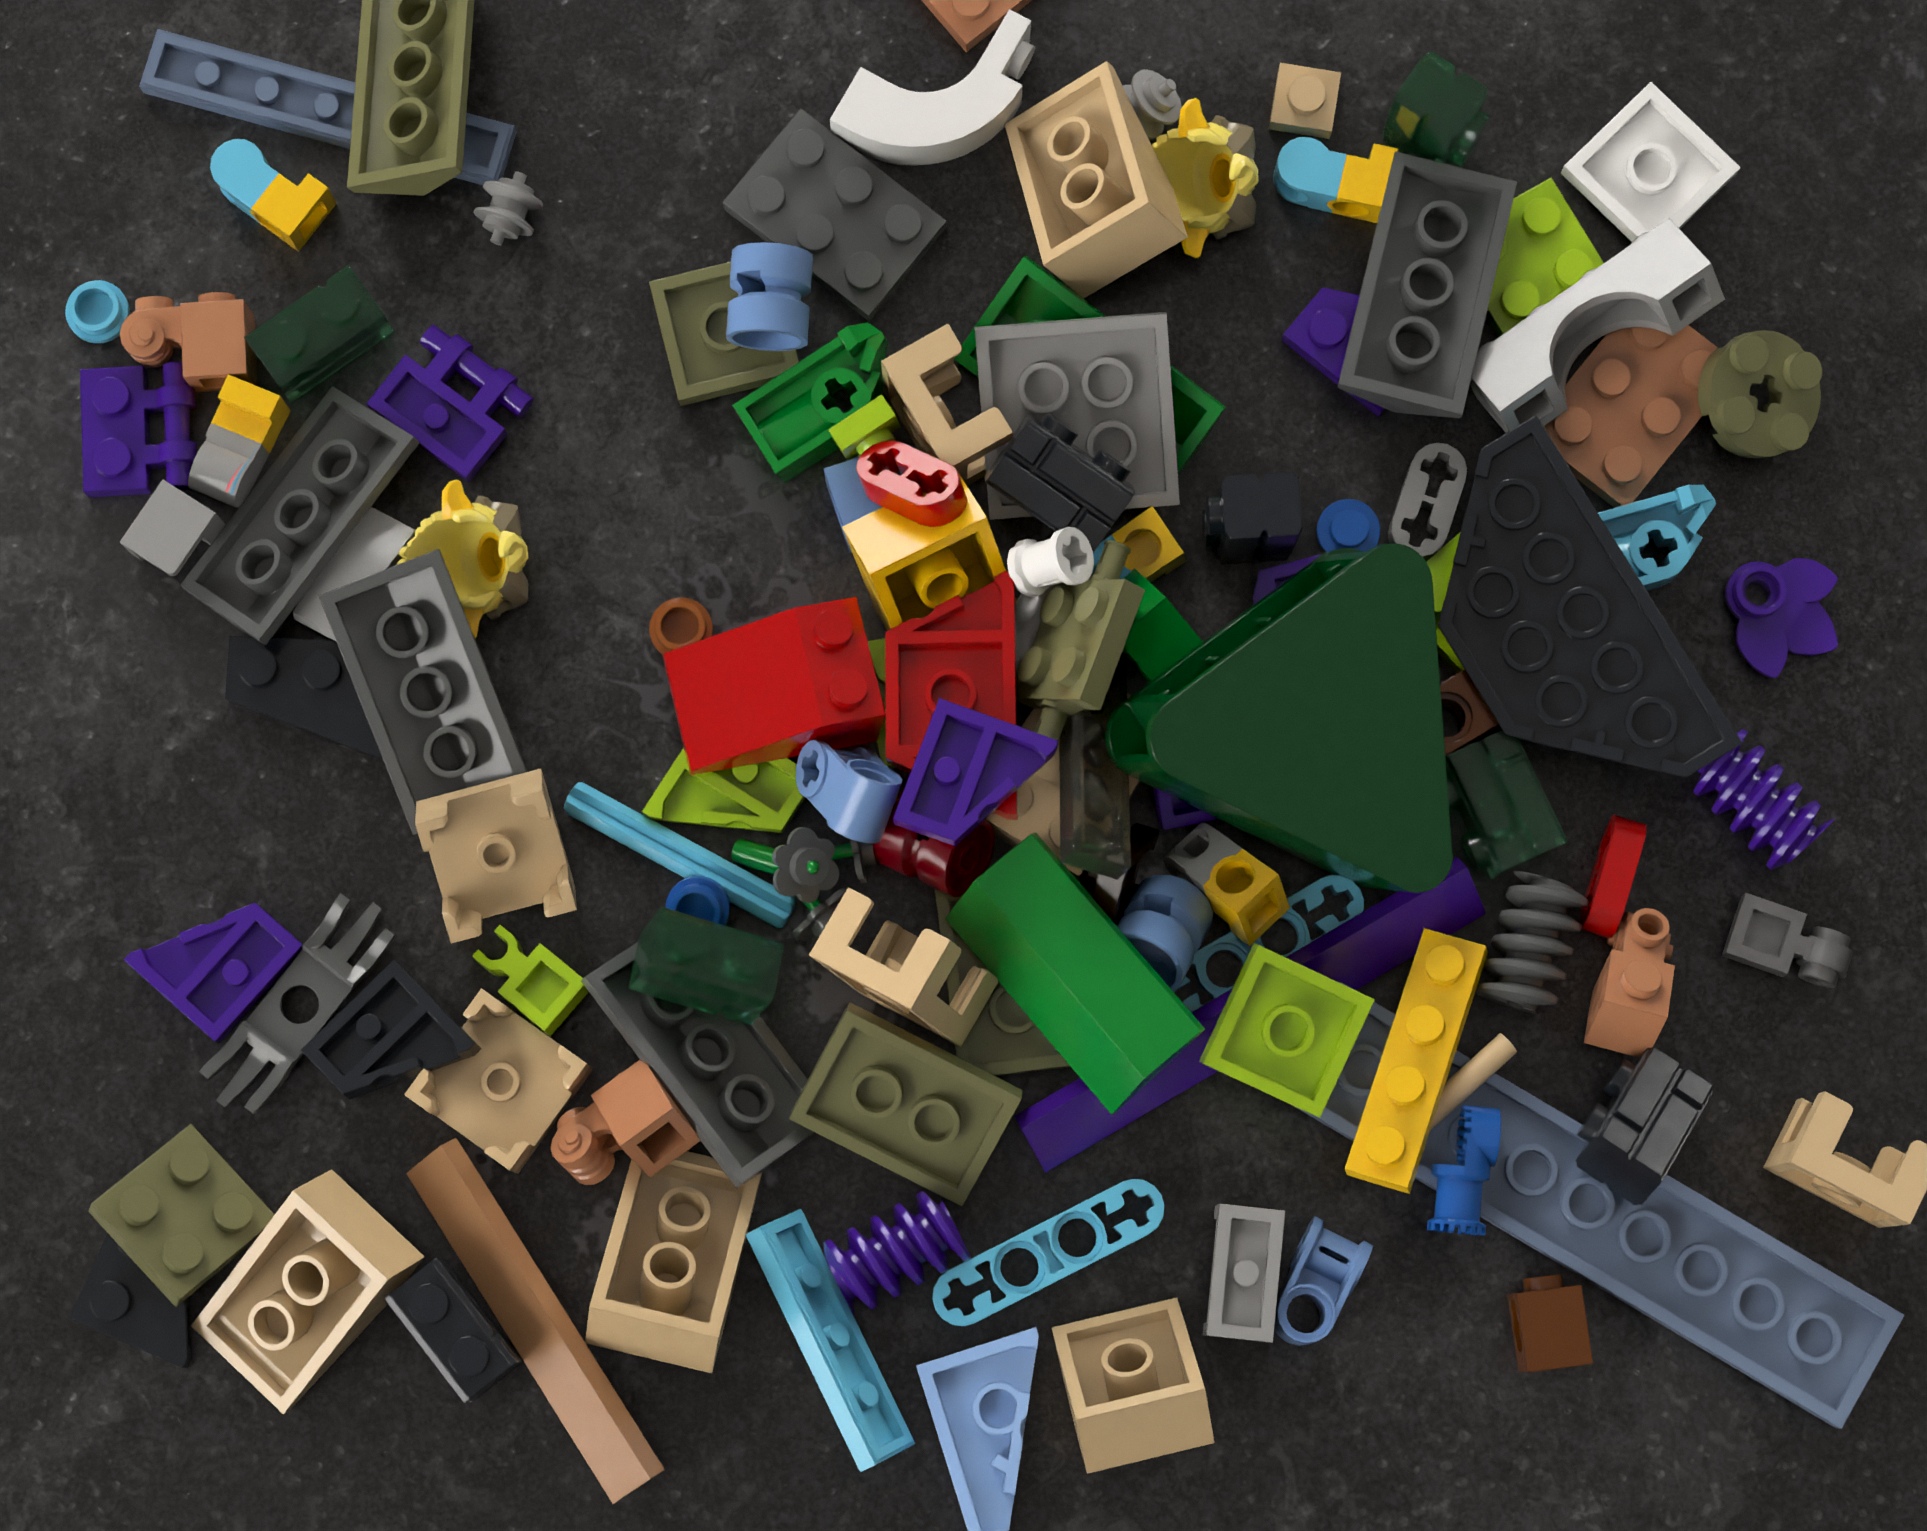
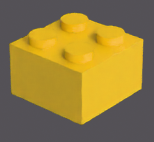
M959 473L958 475L967 496V505L963 513L951 523L943 526L928 527L882 507L842 527L875 611L887 631L911 618H923L929 615L935 606L957 595L962 598L994 582V576L1006 571L988 519Z

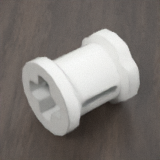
M1065 527L1057 530L1050 539L1037 542L1034 539L1018 541L1008 553V573L1020 593L1029 597L1039 596L1054 584L1064 582L1067 585L1075 586L1087 581L1093 573V551L1088 539L1080 530L1075 527Z

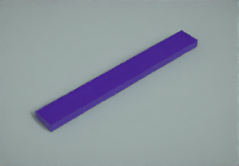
M1455 857L1448 875L1435 888L1421 893L1397 891L1285 958L1357 990L1415 956L1424 928L1451 935L1485 915L1486 911L1468 868L1458 857ZM1232 989L1191 1012L1205 1030L1117 1113L1111 1115L1083 1080L1078 1078L1015 1115L1014 1117L1045 1173L1218 1072V1070L1199 1062Z

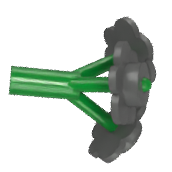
M805 827L794 829L788 836L787 845H780L776 848L740 838L735 842L731 853L734 863L773 874V885L780 895L788 897L796 895L810 910L807 919L792 933V936L797 941L800 939L806 941L813 935L819 938L846 892L845 888H841L823 903L817 899L819 890H829L838 881L839 869L836 863L832 861L833 859L853 856L856 875L861 884L868 883L867 866L878 864L873 852V843H863L850 839L851 843L833 845L828 839H818L813 830Z

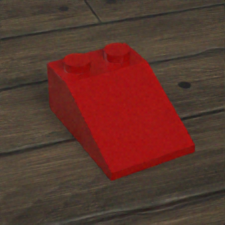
M857 597L794 607L666 652L663 655L690 776L799 756L805 744L812 740L823 741L832 749L877 742L886 713Z

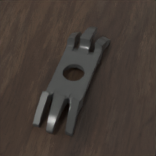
M340 893L320 926L303 944L302 951L246 1021L239 1025L228 1042L201 1068L199 1072L210 1080L247 1048V1043L253 1047L240 1069L216 1101L226 1108L270 1066L269 1063L271 1061L276 1066L244 1106V1108L255 1115L287 1080L292 1068L303 1055L301 1049L326 1026L357 985L369 976L396 936L385 928L354 967L348 963L355 958L382 911V908L372 902L350 930L330 950L325 944L331 942L351 903L347 897ZM297 986L311 988L316 993L319 1001L316 1015L310 1021L302 1024L290 1022L282 1011V1000L285 994Z

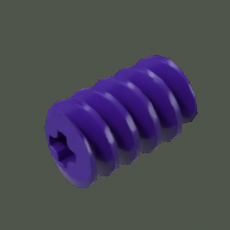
M1744 728L1737 733L1742 743L1748 733ZM1740 745L1698 770L1701 776L1693 792L1697 797L1717 790L1719 794L1711 809L1712 812L1717 816L1735 808L1737 813L1732 821L1730 830L1735 834L1753 826L1756 830L1748 848L1754 852L1772 845L1774 849L1766 866L1770 870H1774L1790 863L1834 819L1815 826L1813 822L1821 805L1814 800L1796 807L1795 802L1802 790V786L1795 782L1778 789L1776 785L1784 768L1780 764H1776L1760 771L1758 766L1766 750L1759 745L1742 753L1739 750Z
M925 1192L917 1193L918 1214L915 1216L900 1203L894 1205L895 1226L892 1228L877 1215L871 1217L872 1238L868 1240L854 1227L847 1229L848 1250L845 1252L831 1239L823 1242L826 1262L854 1317L853 1298L858 1297L870 1309L878 1307L877 1286L879 1285L885 1288L893 1297L902 1295L900 1274L905 1273L917 1285L925 1283L923 1262L928 1261L942 1274L948 1271L946 1251L949 1249L965 1262L971 1259L942 1199L941 1203L937 1204Z

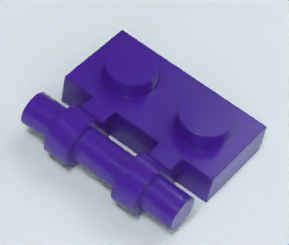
M433 324L425 331L419 342L422 347L435 356L426 369L405 354L366 404L370 410L414 436L420 442L418 446L469 483L507 436L505 428L490 418L492 413L502 405L515 416L521 418L533 404L534 398L517 386L518 378L506 369L500 367L495 370L472 353L473 345L460 335L456 334L451 337ZM459 373L480 389L471 402L445 384L452 375Z
M182 362L163 364V387L148 390V371L144 366L80 369L83 492L88 497L152 494L151 469L166 468L168 483L181 491L189 490V473L197 455V443L190 441V411L196 409L195 388L189 386L183 378ZM164 413L165 442L150 445L149 414Z

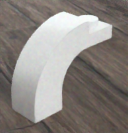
M1009 9L975 68L963 80L943 90L934 92L906 90L860 67L830 118L831 132L858 153L878 161L897 165H931L964 156L978 149L1005 127V123L1014 117L1022 104L1023 85L1009 77L1011 76L1017 80L1020 79L1034 54L1035 46L1029 43L1031 20Z

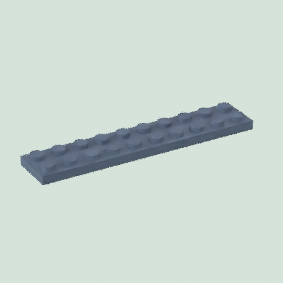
M1375 1002L1373 1003L1321 1117L1314 1116L1304 1110H1301L1302 1112L1354 1142L1396 1014ZM1456 1050L1447 1080L1462 1068L1470 1058ZM1496 1073L1488 1078L1430 1131L1415 1179L1436 1190L1437 1178L1431 1174L1432 1164L1458 1165L1456 1150H1459V1147H1456V1141H1460V1136H1457V1130L1464 1131V1126H1458V1121L1465 1120L1464 1117L1459 1116L1461 1107L1463 1105L1499 1108L1501 1113L1500 1146L1496 1165L1491 1167L1490 1180L1483 1182L1481 1218L1835 1428L1842 1429L1904 1317V1314L1667 1174L1642 1205H1633L1612 1191L1609 1183H1600L1577 1167L1575 1160L1586 1143L1585 1140L1577 1136L1582 1124Z

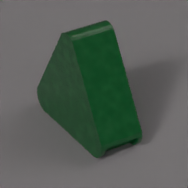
M1396 543L1378 545L1364 552L1353 548H1339L1323 553L1123 701L1111 714L1106 727L1105 742L1111 760L1122 772L1334 875L1348 878L1359 887L1413 893L1426 892L1435 888L1448 875L1453 855L1433 580L1428 564L1414 549Z

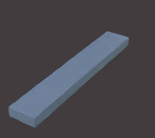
M157 29L139 85L143 93L350 149L355 82ZM466 113L462 173L454 178L479 185H484L486 181L498 182L499 178H503L517 133L515 126Z

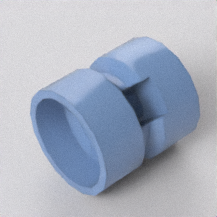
M767 242L747 243L732 249L730 288L738 293V297L728 302L726 339L729 342L744 348L764 351H791L808 345L810 307L803 303L801 298L811 293L813 254L796 246Z
M1153 875L1143 879L1136 888L1124 910V916L1116 926L1170 989L1175 992L1184 980L1194 960V954L1200 948L1212 925L1213 910L1209 900L1201 890L1187 880L1172 875Z

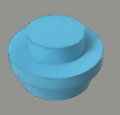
M94 280L80 285L71 293L66 304L65 314L69 327L79 338L90 343L99 344L114 340L120 335L121 325L126 317L130 315V307L127 298L117 286L106 281Z

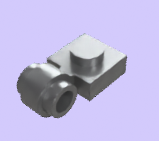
M1744 893L1740 898L1722 956L1780 977L1788 974L1792 959L1796 958V963L1801 966L1798 977L1818 986L1835 988L1838 978L1846 977L1853 951L1848 948L1851 938L1830 928L1815 926L1810 936L1800 935L1807 916L1806 913L1749 893Z

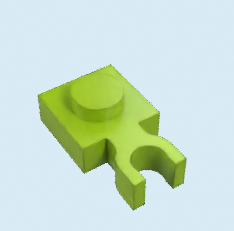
M881 394L828 431L848 461L856 456L860 457L866 449L882 441H895L891 433L901 426L895 413Z
M499 925L494 932L508 945L505 956L498 960H490L478 949L472 957L491 974L509 977L498 990V993L551 1037L589 993L581 982L583 978L541 943L526 957L517 939L503 926Z

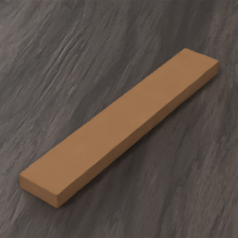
M457 1138L440 1145L406 1174L612 1504H614L665 1469Z

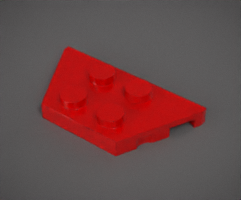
M1008 571L994 576V582L962 598L957 595L935 606L934 610L923 618H911L885 632L886 760L888 764L909 774L911 773L939 698L1017 726L1015 584ZM1017 790L992 813L1007 820H1018Z

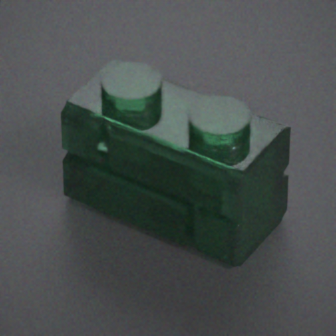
M1433 51L1427 54L1424 53L1395 95L1382 131L1383 141L1393 148H1398V151L1404 154L1412 152L1416 157L1448 165L1454 162L1462 167L1482 138L1481 133L1491 118L1490 115L1482 111L1488 97L1487 87L1465 72L1456 75V67Z
M349 265L327 279V286L324 288L317 286L244 337L291 403L394 332L385 314Z
M1503 730L1445 756L1449 813L1458 809L1469 831L1461 836L1465 852L1476 870L1486 867L1492 880L1550 854L1568 842L1519 739L1506 736Z
M660 907L653 916L652 921H649L641 932L629 989L714 1015L721 1012L725 1018L752 1025L760 1016L761 1011L763 1012L773 1000L783 954V943Z

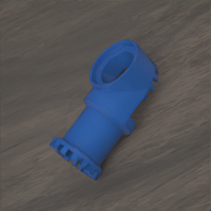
M1463 1105L1459 1116L1464 1117L1465 1120H1459L1458 1126H1464V1131L1457 1130V1136H1460V1141H1456V1147H1459V1150H1456L1458 1165L1432 1164L1431 1174L1437 1178L1435 1215L1434 1218L1427 1220V1230L1454 1233L1455 1227H1458L1457 1234L1464 1235L1465 1232L1467 1235L1486 1236V1225L1480 1222L1483 1182L1490 1180L1491 1167L1496 1165L1501 1136V1113L1499 1108Z

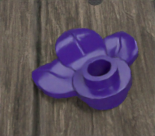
M1795 558L1778 567L1765 562H1750L1740 566L1731 574L1725 586V600L1730 612L1738 619L1736 645L1742 657L1753 669L1766 677L1774 679L1781 673L1788 652L1795 655L1814 656L1831 652L1837 648L1838 641L1833 623L1826 610L1819 603L1821 599L1828 595L1838 581V577L1831 570L1815 560ZM1755 584L1763 588L1766 593L1764 604L1755 605L1747 599L1746 588L1748 585Z

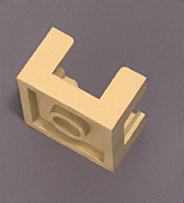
M946 324L881 361L883 393L916 449L953 466L968 486L986 475L985 455L1009 442L1013 437V432L1001 411L996 407L990 408L956 427L940 395L961 383V374L955 366L953 358L962 352V346L950 325Z
M541 768L416 801L415 826L423 852L429 851L443 898L442 915L451 944L480 936L482 934V919L540 903L544 904L545 917H553L577 910L574 880Z
M848 887L809 956L861 995L961 1047L998 984V978L983 968L980 969L973 966L967 973L950 1005H947L937 997V994L961 954V948L950 939L930 929H924L919 937L904 930L898 924L887 920L866 955L852 949L850 945L870 913L874 902Z
M481 988L463 1013V1016L468 1020L462 1029L482 1049L473 1057L436 1070L428 1071L423 1069L404 1095L483 1149L484 1153L509 1171L519 1174L591 1074L593 1068Z
M1826 1091L1817 1095L1813 1105L1803 1098L1797 1099L1763 1168L1877 1228L1911 1224L1927 1191V1144L1920 1140L1913 1141L1906 1154L1890 1146L1883 1147L1872 1169H1870L1864 1163L1843 1153L1834 1152L1832 1154L1853 1112V1108L1849 1103Z

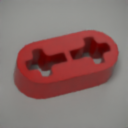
M882 441L866 449L857 460L856 470L867 498L920 525L928 527L943 526L953 522L966 508L967 496L957 470L950 464L909 445L897 441Z
M1615 814L1610 818L1604 831L1585 893V898L1590 903L1588 907H1581L1578 922L1582 925L1581 930L1606 938L1614 936L1622 919L1646 836V824Z

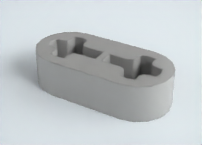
M1433 443L1424 446L1416 453L1407 470L1389 525V543L1406 545L1417 551L1425 561H1428L1444 544L1466 481V462L1456 448L1449 444ZM1435 459L1446 462L1445 473L1454 478L1453 481L1444 480L1438 488L1435 498L1424 495L1429 482V475L1426 472L1420 471L1421 466L1431 467ZM1423 508L1430 511L1426 523V531L1435 536L1434 540L1424 539L1420 547H1415L1409 544L1410 533L1402 530L1401 524L1411 526L1418 515L1419 509Z

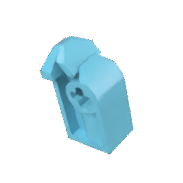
M1686 485L1676 488L1672 492L1602 511L1598 514L1646 591L1672 582L1685 567L1703 538L1696 534V532L1713 510L1716 502L1704 485ZM1649 539H1653L1657 547L1663 548L1667 546L1670 550V553L1662 562V567H1657L1653 558L1643 559L1640 555L1647 546Z

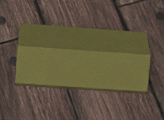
M362 0L347 188L352 192L425 196L462 173L474 0Z

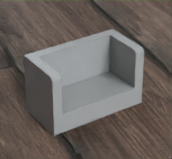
M1218 1204L1215 1206L1214 1219H1217L1207 1322L1203 1324L1202 1336L1273 1343L1285 1210Z

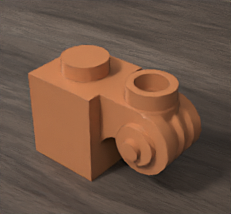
M211 292L198 296V302L180 303V306L175 307L173 299L168 297L148 296L135 300V311L127 316L121 325L120 339L124 348L138 364L147 368L161 367L169 361L173 355V349L177 348L182 350L183 378L191 387L195 388V392L221 391L228 374L257 386L255 316L244 299L236 300V296L231 293Z
M1644 908L1635 913L1624 912L1614 936L1607 938V944L1612 946V949L1592 990L1584 1043L1639 1058L1647 1048L1654 1046L1668 1018L1675 965L1664 963V960H1670L1673 945L1669 944L1671 938L1669 922L1659 911Z
M638 1060L591 1095L594 1103L587 1108L576 1107L570 1109L560 1117L557 1123V1132L552 1139L551 1152L552 1156L579 1183L593 1185L603 1181L611 1173L615 1163L613 1153L618 1150H623L649 1177H652L701 1140L648 1064Z

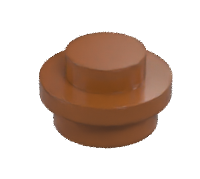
M679 597L665 601L655 610L650 620L649 633L654 647L660 654L664 655L666 652L712 637L713 624L708 611L699 602L690 598Z

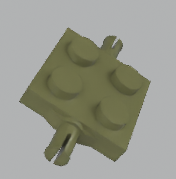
M1105 540L1104 548L1094 574H1091L1090 578L1084 583L1075 586L1067 585L1064 582L1055 584L1053 590L1048 593L1040 609L1041 622L1031 648L1020 661L1017 672L1019 681L1016 686V701L1032 709H1043L1034 731L1035 733L1059 741L1067 718L1081 710H1100L1145 592V589L1130 581L1119 579L1128 554L1131 552V549L1122 543Z

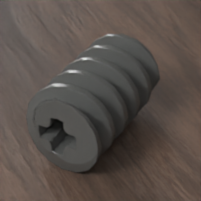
M1513 871L1516 877L1527 885H1514L1507 889L1505 896L1519 909L1501 911L1498 921L1511 933L1496 934L1490 942L1492 948L1505 958L1486 959L1483 970L1497 982L1479 983L1475 993L1500 1006L1537 1015L1536 1009L1538 1005H1557L1559 1001L1557 996L1544 988L1545 981L1566 979L1567 974L1551 963L1553 956H1573L1574 953L1572 947L1559 939L1560 933L1579 932L1582 928L1580 923L1567 915L1568 908L1588 907L1590 901L1572 887L1559 881L1529 872Z

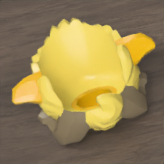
M1197 98L1188 100L1180 109L1178 128L1167 131V134L1158 136L1152 147L1174 190L1188 236L1181 241L1184 252L1187 255L1198 258L1201 256L1204 241L1210 233L1216 239L1226 237L1227 233L1240 231L1255 224L1257 205L1252 196V191L1255 189L1259 179L1258 168L1253 160L1256 150L1254 128L1241 123L1227 121L1225 117L1215 115L1212 122L1207 123L1202 113L1200 100Z
M455 479L448 482L442 490V510L431 514V517L420 522L421 527L415 530V537L408 541L407 547L404 546L400 549L398 554L402 558L397 562V565L440 549L476 638L479 621L483 614H486L490 620H494L500 617L502 612L516 609L528 602L529 584L522 571L528 560V550L521 537L522 523L518 505L491 501L488 497L481 495L477 496L474 503H471L464 493L461 481Z

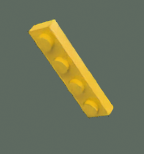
M1424 928L1345 1166L1348 1176L1410 1194L1487 958L1486 945Z

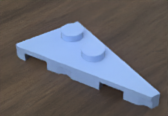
M1036 1327L916 1365L968 1531H1009L1039 1339Z

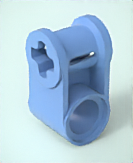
M812 740L808 741L802 748L796 765V783L800 794L806 797L823 815L831 829L846 838L863 843H878L881 841L899 792L902 778L894 770L888 768L874 750L866 747L855 748L852 752L835 750L823 741Z
M1314 1216L1295 1250L1289 1265L1290 1270L1277 1295L1274 1324L1276 1334L1286 1343L1296 1346L1309 1345L1327 1336L1333 1328L1346 1298L1349 1297L1368 1262L1373 1245L1366 1241H1362L1358 1245L1324 1228L1323 1220ZM1319 1250H1321V1251H1323V1252H1325V1253H1327V1254H1329V1255H1331V1256H1333V1257H1335V1258L1341 1260L1342 1262H1340V1261H1338V1260H1336V1259H1334V1258H1332V1257H1330V1256H1328V1255H1326V1254L1320 1252ZM1293 1298H1307L1315 1303L1318 1308L1320 1318L1313 1332H1298L1288 1322L1287 1308Z

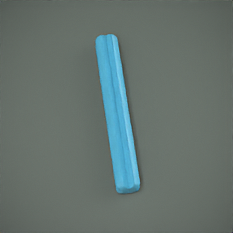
M578 782L567 796L564 810L569 816L684 878L705 876L715 880L726 891L730 903L774 927L782 928L792 915L796 906V900L793 896L780 895L775 890L774 885L591 786Z

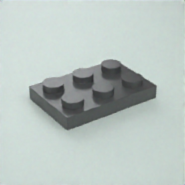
M801 108L723 201L725 211L765 242L792 245L812 253V278L868 322L871 321L947 228V220Z

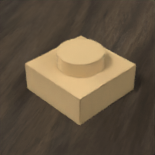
M1280 63L1269 129L1330 139L1341 72Z

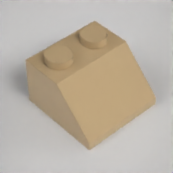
M1177 1297L1051 1327L1087 1474L1215 1443L1204 1383Z

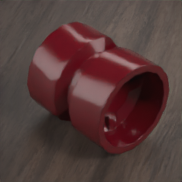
M903 789L897 794L881 841L873 843L875 859L883 866L910 878L919 877V880L924 884L954 898L962 897L971 884L987 870L990 864L995 842L992 824L985 819L956 846L895 825L893 817L903 794Z

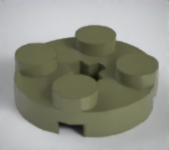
M1767 330L1733 337L1734 339H1731L1725 346L1718 347L1707 358L1702 368L1698 383V404L1702 416H1709L1713 428L1717 431L1718 434H1712V436L1719 445L1727 451L1745 458L1772 457L1786 451L1801 448L1808 440L1809 433L1817 420L1820 409L1821 389L1819 382L1822 378V367L1818 358L1810 352H1805L1790 337ZM1763 381L1769 391L1768 404H1764L1762 411L1757 409L1758 399L1750 395L1751 385L1761 384Z

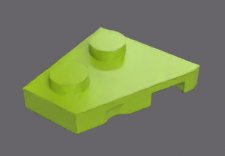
M683 747L642 810L644 816L656 821L783 833L806 797L802 796L797 788V764L788 758L690 776Z

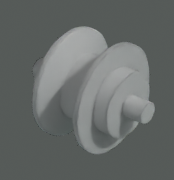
M1143 69L1133 76L1131 85H1123L1149 140L1155 139L1162 134L1164 124H1173L1179 119L1182 105L1175 90L1176 84L1173 80L1166 79L1155 71Z
M516 171L513 179L499 178L498 182H484L483 188L492 196V200L489 206L476 207L474 209L475 216L483 221L482 226L493 233L490 242L501 246L504 238L518 239L519 235H533L534 229L525 221L526 214L530 210H541L543 207L542 201L534 196L535 191L524 184L527 176L521 172Z

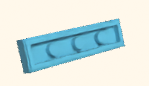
M799 1209L745 1234L859 1471L862 1472L914 1445L913 1437L826 1262L825 1256L803 1211Z

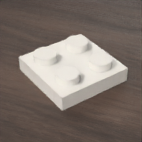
M1650 82L1564 165L1561 174L1633 242L1638 236L1651 231L1668 218L1681 229L1737 174L1741 167L1662 91Z

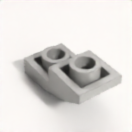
M370 507L297 603L293 611L294 620L336 641L318 595L397 565V562L402 558L398 553L402 547H407L408 541L415 537V529Z

